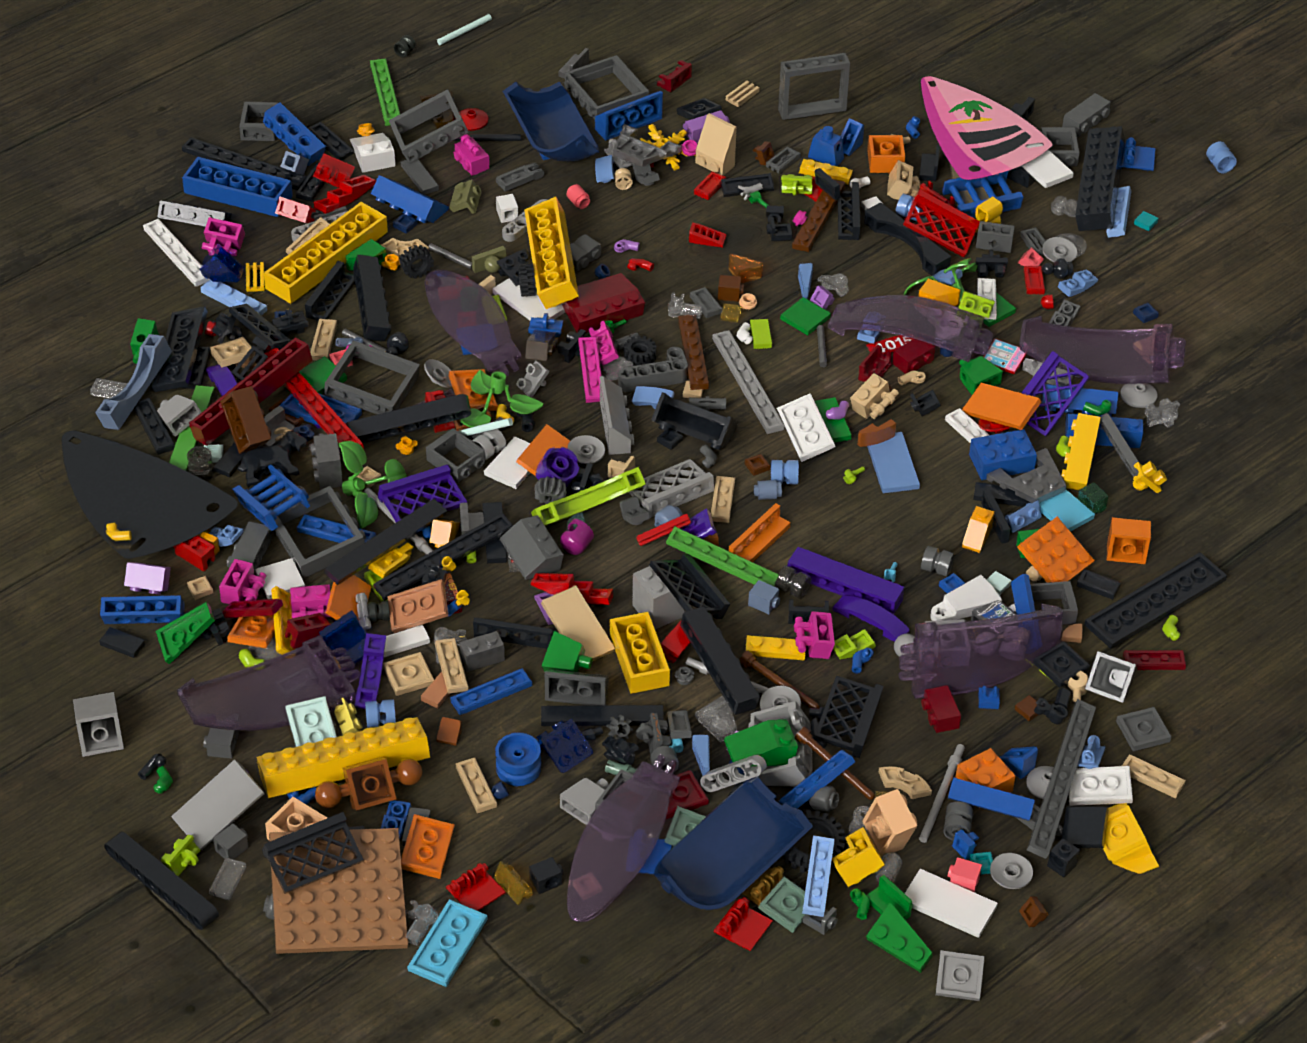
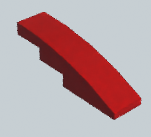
M361 175L341 181L340 188L327 191V198L314 201V208L325 214L341 208L366 193L375 185L376 180L366 175Z
M536 573L531 581V586L553 595L577 586L585 601L592 604L609 605L614 596L613 589H595L593 581H574L573 574Z

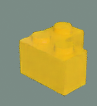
M864 827L845 837L850 848L832 858L837 871L848 887L859 883L866 876L876 873L881 867L885 866L874 842Z

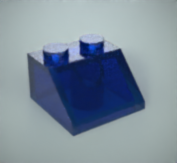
M218 244L204 257L199 270L206 279H210L212 282H238L245 267Z

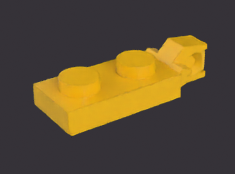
M407 542L400 548H394L369 564L368 569L381 578H385L410 559L413 546Z

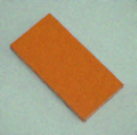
M980 383L962 411L969 416L1022 430L1040 405L1041 400L1034 396Z

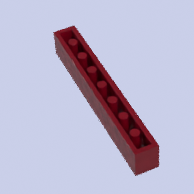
M295 337L190 421L189 425L194 439L208 446L230 428L220 401L232 391L252 386L253 390L257 392L258 403L260 404L312 362L313 359L308 344Z

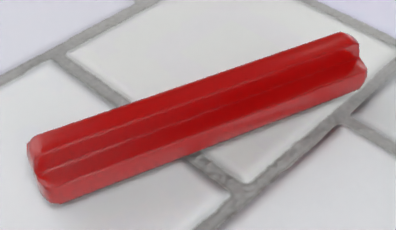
M684 514L636 537L640 546L646 545L670 534L674 526L681 529L691 524V520L688 514Z

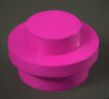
M687 140L682 144V152L687 156L696 155L698 144L694 140Z
M799 210L792 220L795 226L803 225L807 219V216H805L806 211L802 212Z

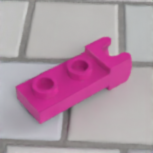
M602 321L600 329L595 331L591 327L589 328V333L591 337H597L599 360L604 366L619 358L611 330Z

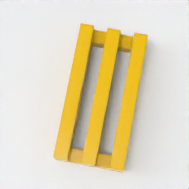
M257 262L253 263V265L246 263L247 292L265 291L264 262H260V265H257ZM250 270H253V287H250ZM257 270H260V286H257Z

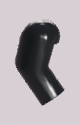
M160 753L154 754L138 772V776L146 780L158 766L161 767L166 764V757Z

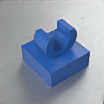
M994 686V688L979 687L978 708L999 709V688L997 686Z
M963 830L955 833L952 847L967 860L977 846L974 841L978 840L979 837L974 832L967 835Z

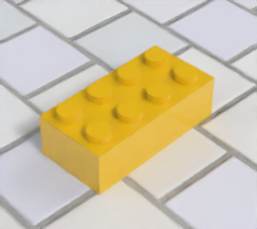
M649 612L610 619V637L630 694L669 686L670 669Z

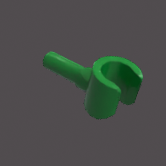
M760 192L750 193L749 201L751 203L758 202L767 208L768 204L761 199Z
M623 319L616 323L607 320L605 323L613 334L614 329L625 324L626 320Z

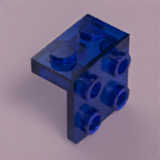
M352 610L319 632L325 646L343 669H348L363 659L366 631L362 628Z
M572 718L565 723L561 720L552 726L554 731L548 734L545 731L536 737L540 744V749L544 747L561 773L567 772L593 753L591 746Z

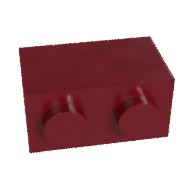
M920 335L894 350L892 364L905 374L910 371H917L934 360L935 346Z
M948 685L926 689L924 691V698L921 699L923 710H926L928 713L930 726L934 727L936 733L959 729L961 714Z

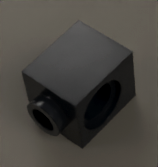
M1062 839L1050 850L1047 866L1062 877H1065L1077 866L1080 850L1065 839Z
M553 857L529 866V878L538 894L562 885L564 872L559 863L556 864Z

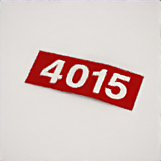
M913 333L897 335L877 341L874 344H867L866 346L871 352L878 344L882 346V354L884 355L888 351L890 353L894 352L895 349L916 337Z

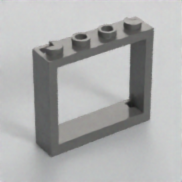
M846 53L781 62L778 110L782 120L846 111L850 61ZM841 70L839 98L788 106L790 77Z
M617 55L565 72V88L572 93L573 97L580 102V105L587 110L589 116L593 117L594 120L597 115L649 95L648 89ZM614 73L632 93V95L597 106L579 84Z
M448 89L389 120L401 151L408 163L469 132ZM450 108L452 109L456 120L405 145L401 136L402 133Z
M353 340L326 380L324 395L377 415L398 410L419 378L420 364ZM353 357L406 375L391 401L338 382Z
M331 486L309 495L307 501L310 507L306 508L299 502L277 516L275 520L278 527L274 529V532L290 558L293 559L303 578L330 566L364 544V540L367 539L363 530L359 531L356 519L350 517L347 505H342L339 493L337 491L334 492ZM332 502L354 537L304 559L283 524Z

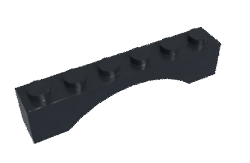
M881 202L865 210L864 224L875 233L896 237L910 245L919 255L922 269L931 276L950 266L951 256L927 237L904 226L905 220Z

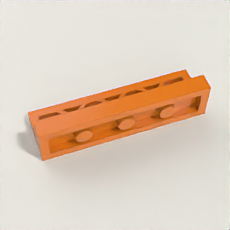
M775 503L729 546V552L751 562H754L790 528V522L780 517V505Z

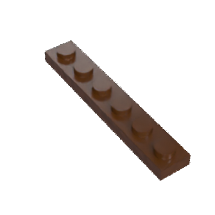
M835 180L840 185L841 196L845 189V182ZM822 190L793 241V249L809 252L838 200H834L824 190Z
M696 315L678 316L683 351L688 363L687 374L690 390L709 389Z

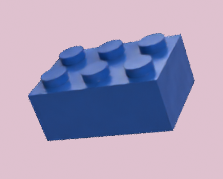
M1024 429L971 439L969 455L981 480H986L988 473L999 468L1008 475L1025 473L1035 469L1037 454Z

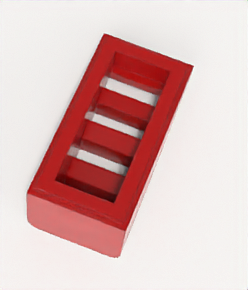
M692 222L689 231V243L723 248L726 239L725 233Z

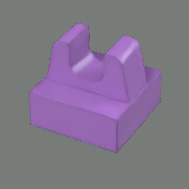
M818 285L810 301L826 310L828 305H832L835 298L827 289Z

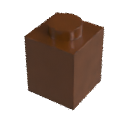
M720 275L718 300L739 302L740 294L743 295L744 284H741V277Z

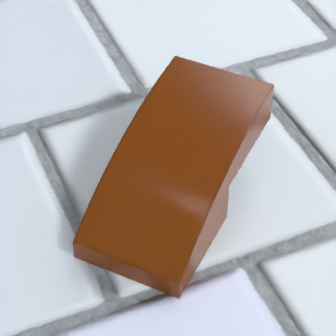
M890 419L879 427L873 423L859 431L857 445L860 447L871 446L893 438L896 431V422Z

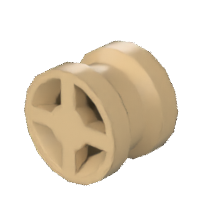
M626 168L618 169L614 174L616 187L621 190L629 189L632 186L630 170Z

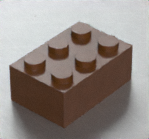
M252 386L232 391L220 401L239 454L263 446L271 439V430L265 423L264 411L259 406L257 392L253 390Z

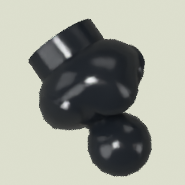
M1059 258L1053 265L1045 263L1042 266V271L1046 275L1053 273L1057 279L1061 280L1066 276L1072 275L1073 264L1067 262L1064 258Z
M401 332L392 334L387 340L385 352L397 356L407 351L409 341L406 335Z

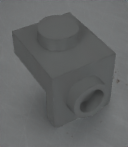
M650 164L645 166L633 165L636 182L649 186L653 185L655 181L660 180L659 174L651 171Z
M633 496L620 501L623 519L630 524L640 525L645 520L650 519L649 512L640 507L638 497Z
M832 907L830 911L825 909L824 917L805 914L802 922L824 935L829 929L835 927L838 918H836L837 909L835 907Z

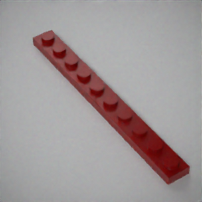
M275 348L264 353L268 356L265 361L277 353L279 349ZM299 372L284 383V386L327 434L336 433L338 444L344 441H353L364 449L363 443Z

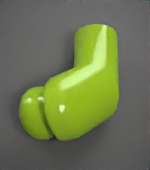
M242 649L239 652V659L246 668H265V659H255L249 649Z

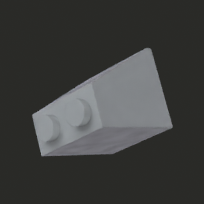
M650 566L633 573L632 605L638 613L649 612L654 629L682 618L685 610Z
M114 692L73 699L83 757L124 749Z

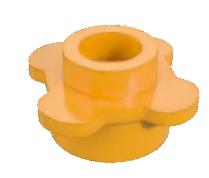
M371 123L360 124L357 130L362 136H369L372 132H375Z
M388 254L385 257V261L382 262V267H387L392 271L397 270V267L400 265L399 257L396 254Z
M402 437L401 441L396 444V449L400 450L404 455H409L414 452V447L418 445V442L408 437Z

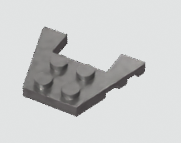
M624 124L613 149V155L621 160H627L637 166H645L680 153L682 146L668 141L662 147H656L634 138L637 135L638 129Z
M1046 448L1036 452V464L1039 466L1036 469L1011 478L1004 470L999 468L988 473L986 479L991 483L993 481L999 483L1000 487L1005 490L1009 488L1015 491V495L1031 503L1037 500L1040 503L1066 491V484Z

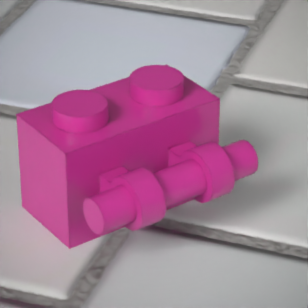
M468 134L462 135L460 137L461 142L455 144L454 157L456 161H459L464 170H467L472 176L488 170L489 155Z
M209 217L204 235L206 241L210 243L203 242L202 249L208 250L210 253L218 252L222 253L223 256L229 257L231 255L236 257L237 250L232 248H241L245 236L243 225Z
M234 559L219 586L221 602L230 604L232 601H243L245 597V601L256 600L259 596V590L265 585L267 575L260 572L256 576L254 575L253 563Z
M330 584L290 588L292 618L321 613L325 618L331 617L326 614L331 593Z
M812 611L808 622H803L802 617H796L794 631L797 634L795 643L798 651L804 653L806 652V646H808L809 657L829 659L835 645L831 613Z

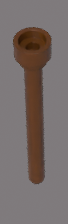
M749 650L745 651L740 657L739 661L745 668H754L778 686H786L795 690L800 697V701L808 707H820L817 702L760 664L755 655Z
M804 726L796 734L795 740L800 744H807L827 762L833 756L812 738L811 731ZM848 769L841 773L869 800L875 798V794Z

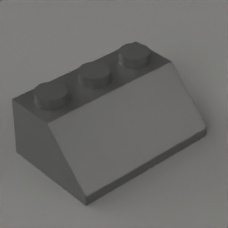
M538 515L520 519L500 537V541L525 580L533 578L536 573L560 571L563 553Z
M552 669L545 671V701L589 706L606 705L609 676Z

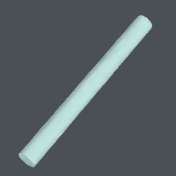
M488 14L437 39L438 44L442 45L492 20L491 15Z
M508 418L459 430L458 432L466 437L513 425V420Z

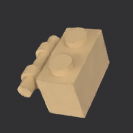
M898 160L889 174L887 195L899 200L903 193H908L914 198L920 188L919 178L917 176L913 177V166Z
M873 373L850 397L852 410L866 419L869 416L876 419L878 415H882L885 412V408L896 400L895 397L899 392L896 389L890 392L888 381Z

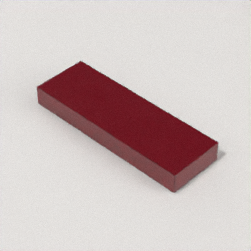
M281 599L232 601L222 613L224 618L274 615L283 606Z
M1124 650L1123 659L1137 664V670H1185L1186 668L1183 650Z

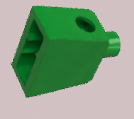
M137 319L131 339V349L134 356L133 362L135 364L138 362L140 347L149 334L159 335L156 322L153 320Z
M964 356L960 360L959 377L971 395H973L980 383L992 386L1001 384L1003 371L984 357L979 356L970 360L967 356Z
M554 631L542 663V668L544 672L548 669L578 672L579 667L590 669L593 658L584 655L585 649L581 643Z

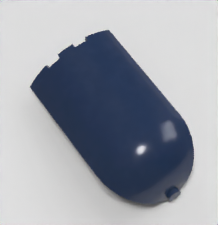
M560 81L550 87L541 88L540 91H533L531 88H525L518 82H515L503 91L529 142L542 155L557 161L572 162L586 159L600 151L570 94Z
M754 777L742 783L668 851L657 864L654 875L667 893H672L684 903L705 910L719 909L733 902L805 835L813 825L801 810L793 808L786 803L783 805L775 801L777 796L766 787L759 777Z

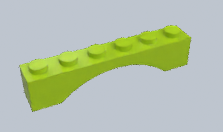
M639 467L588 489L538 507L531 514L532 516L538 515L546 527L637 490L646 485Z

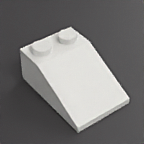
M383 133L350 139L362 173L395 166L394 148L391 141Z

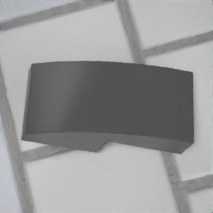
M1064 299L1058 312L1055 311L1048 327L1065 333L1077 317L1081 307Z

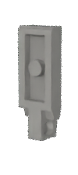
M1025 358L1022 370L1034 376L1043 362ZM1056 368L1057 375L1068 373L1067 370ZM1068 376L1058 378L1059 386H1069ZM1051 379L1046 382L1052 385H1056L1055 379Z

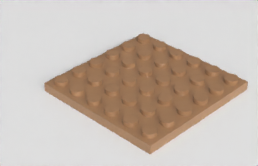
M398 828L350 830L364 859L363 862L284 894L271 867L276 954L402 949L408 947ZM343 830L334 833L332 839L344 843L346 835ZM270 832L269 842L292 832ZM318 839L315 840L313 847L325 851L328 842ZM330 843L327 852L339 857L343 847ZM298 847L295 848L293 855L305 859L309 850ZM344 849L341 858L351 861L356 859L353 851ZM311 851L308 861L320 865L323 855ZM283 855L274 857L278 865L286 867L289 860L288 857ZM325 856L322 866L332 869L336 866L337 861ZM291 859L288 869L300 873L303 863ZM305 865L302 874L312 877L316 875L318 869ZM286 873L284 876L287 887L295 884L298 879L297 876Z

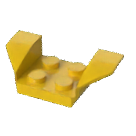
M1127 803L1109 807L1103 848L1108 860L1112 861L1114 865L1138 874L1159 867Z

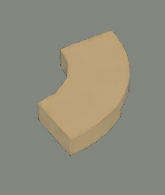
M392 238L381 244V246L386 248V254H396L398 257L404 254V250L408 251V247L414 248V245L418 247L422 245L429 250V247L419 239L399 241Z
M889 766L879 768V774L885 788L894 787L901 789L911 799L929 796L932 793L927 782L917 774L914 775L904 771V768Z

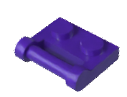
M707 508L690 518L691 524L681 528V530L701 539L717 533L711 513Z

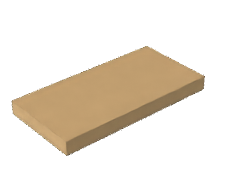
M577 586L542 600L541 605L557 631L581 643L585 649V656L592 657L593 661L615 651V647Z

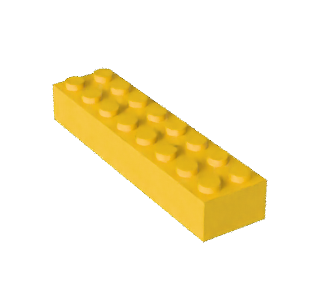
M557 197L524 209L537 294L545 309L556 307L561 303L579 297L565 213Z
M363 202L358 203L265 271V289L292 304L323 281L337 261L346 264V255L370 239L377 241L388 232L387 216Z
M416 717L406 718L400 722L386 723L375 728H366L355 733H346L335 738H325L323 741L315 743H305L294 748H285L274 753H265L257 757V763L264 789L268 798L315 787L325 781L335 782L343 780L345 778L342 768L384 757L387 759L388 767L391 768L397 766L405 759L419 761L430 758L427 736Z

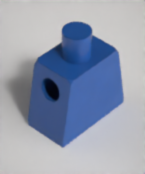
M825 126L813 137L808 157L821 163L838 166L844 160L842 137L834 134L831 126Z

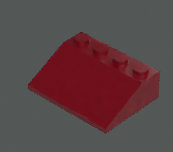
M622 273L577 286L579 297L561 303L576 333L581 329L587 333L591 327L594 330L600 329L602 321L610 320L616 323L623 319L629 320L642 316L645 301L639 290Z

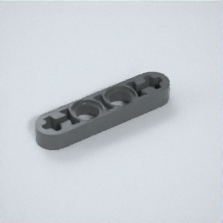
M1105 413L1100 416V425L1134 478L1139 473L1134 467L1138 460L1109 414Z

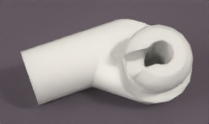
M868 176L860 179L854 178L850 181L851 188L852 182H859V189L870 185Z
M744 322L737 332V338L748 345L752 342L753 337L748 332L751 328L750 324Z

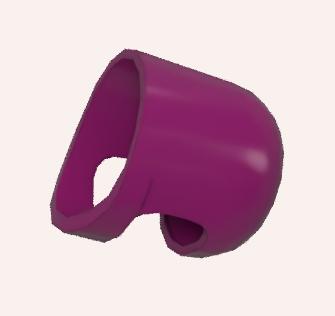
M573 519L568 525V531L561 535V546L567 553L579 555L594 539V533L586 523L579 519ZM573 524H577L575 530L573 529Z

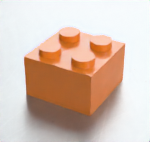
M869 135L867 152L870 173H890L898 160L905 163L902 135Z
M1112 517L1107 541V561L1146 564L1151 539V521Z
M991 748L957 765L955 777L957 779L1008 793L1013 792L1015 775Z

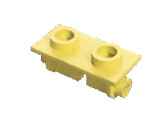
M341 698L343 705H337L334 713L338 723L341 724L339 726L342 735L361 731L360 729L363 727L355 716L357 714L356 708L352 703H348L344 698Z

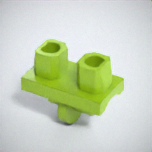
M782 175V193H793V196L813 193L811 175Z
M964 291L958 308L989 318L995 301Z
M187 835L184 840L178 839L174 843V851L171 854L165 853L161 858L162 863L179 876L188 865L195 866L198 863L199 859L196 855L201 850L195 844L194 837Z

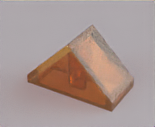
M731 253L729 255V270L733 276L741 277V283L762 277V262Z

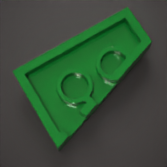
M207 602L156 631L164 660L168 664L174 661L215 621L211 606Z
M891 902L866 935L868 941L920 973L933 956L931 950Z

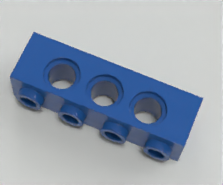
M279 102L265 111L263 119L265 126L270 128L290 150H293L299 156L309 159L308 166L322 158L326 146L284 105Z
M181 595L101 597L100 616L104 624L170 623L184 615L185 604Z

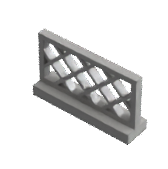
M689 459L643 478L646 485L641 487L644 488L643 491L634 490L629 494L632 497H638L639 503L649 512V517L651 518L667 505L677 507L713 492L714 477L710 472L705 473ZM687 467H691V468H692L691 471H690V470H683V469H685V468H687ZM670 474L676 475V477H666V476H668V475H670ZM680 475H682V476H689L688 479H686V478H679V477H680ZM653 481H659L660 483H659V484H653V483H651V482H653ZM664 482L673 483L672 485H663ZM655 489L656 492H648L647 490Z

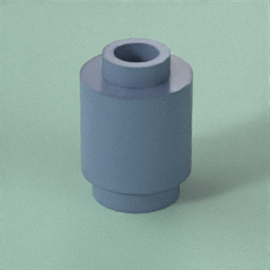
M776 480L757 481V485H754V496H758V500L781 497V482H776Z

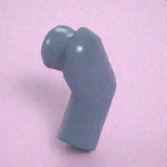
M360 337L337 338L335 344L337 347H346L353 340L359 343L364 342Z

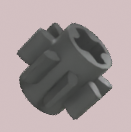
M621 714L618 719L611 717V723L606 725L611 730L608 735L615 736L616 740L621 737L628 739L629 732L633 731L628 725L631 723V720H624V716ZM619 724H621V726H620L621 729H622L621 731H618V730H619V727H618Z

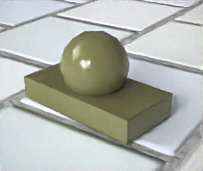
M501 246L472 256V270L474 273L487 270L490 273L498 272L501 267L497 264V261L506 257L505 247Z

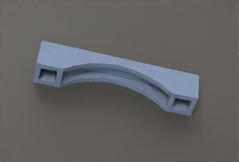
M152 334L147 336L140 347L137 366L129 383L116 396L104 399L95 412L104 428L116 430L121 428L171 354L172 350L164 336Z

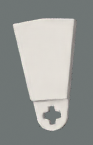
M979 575L944 595L943 601L931 609L930 617L932 621L962 619L970 617L974 609L996 600L1002 602V599L994 587L982 575Z

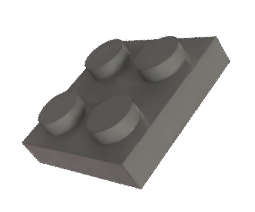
M1155 707L1117 716L1116 722L1132 751L1171 741V735Z

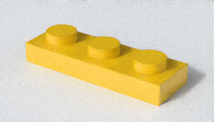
M803 159L799 170L800 174L815 177V170L821 168L833 180L843 181L845 184H849L853 170L845 167L815 162L811 159Z
M747 635L746 651L749 650L757 657L805 660V652L800 653L798 651L795 639Z

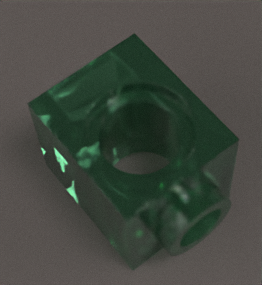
M1093 482L1079 489L1078 500L1094 514L1102 513L1107 508L1108 495Z

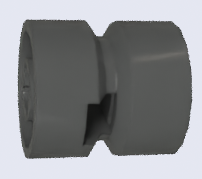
M928 545L922 558L921 569L929 572L936 570L937 574L948 577L953 566L955 553L945 550L940 552L939 548Z
M957 801L947 806L943 833L948 839L954 841L955 833L963 830L967 835L971 833L973 808L969 804Z

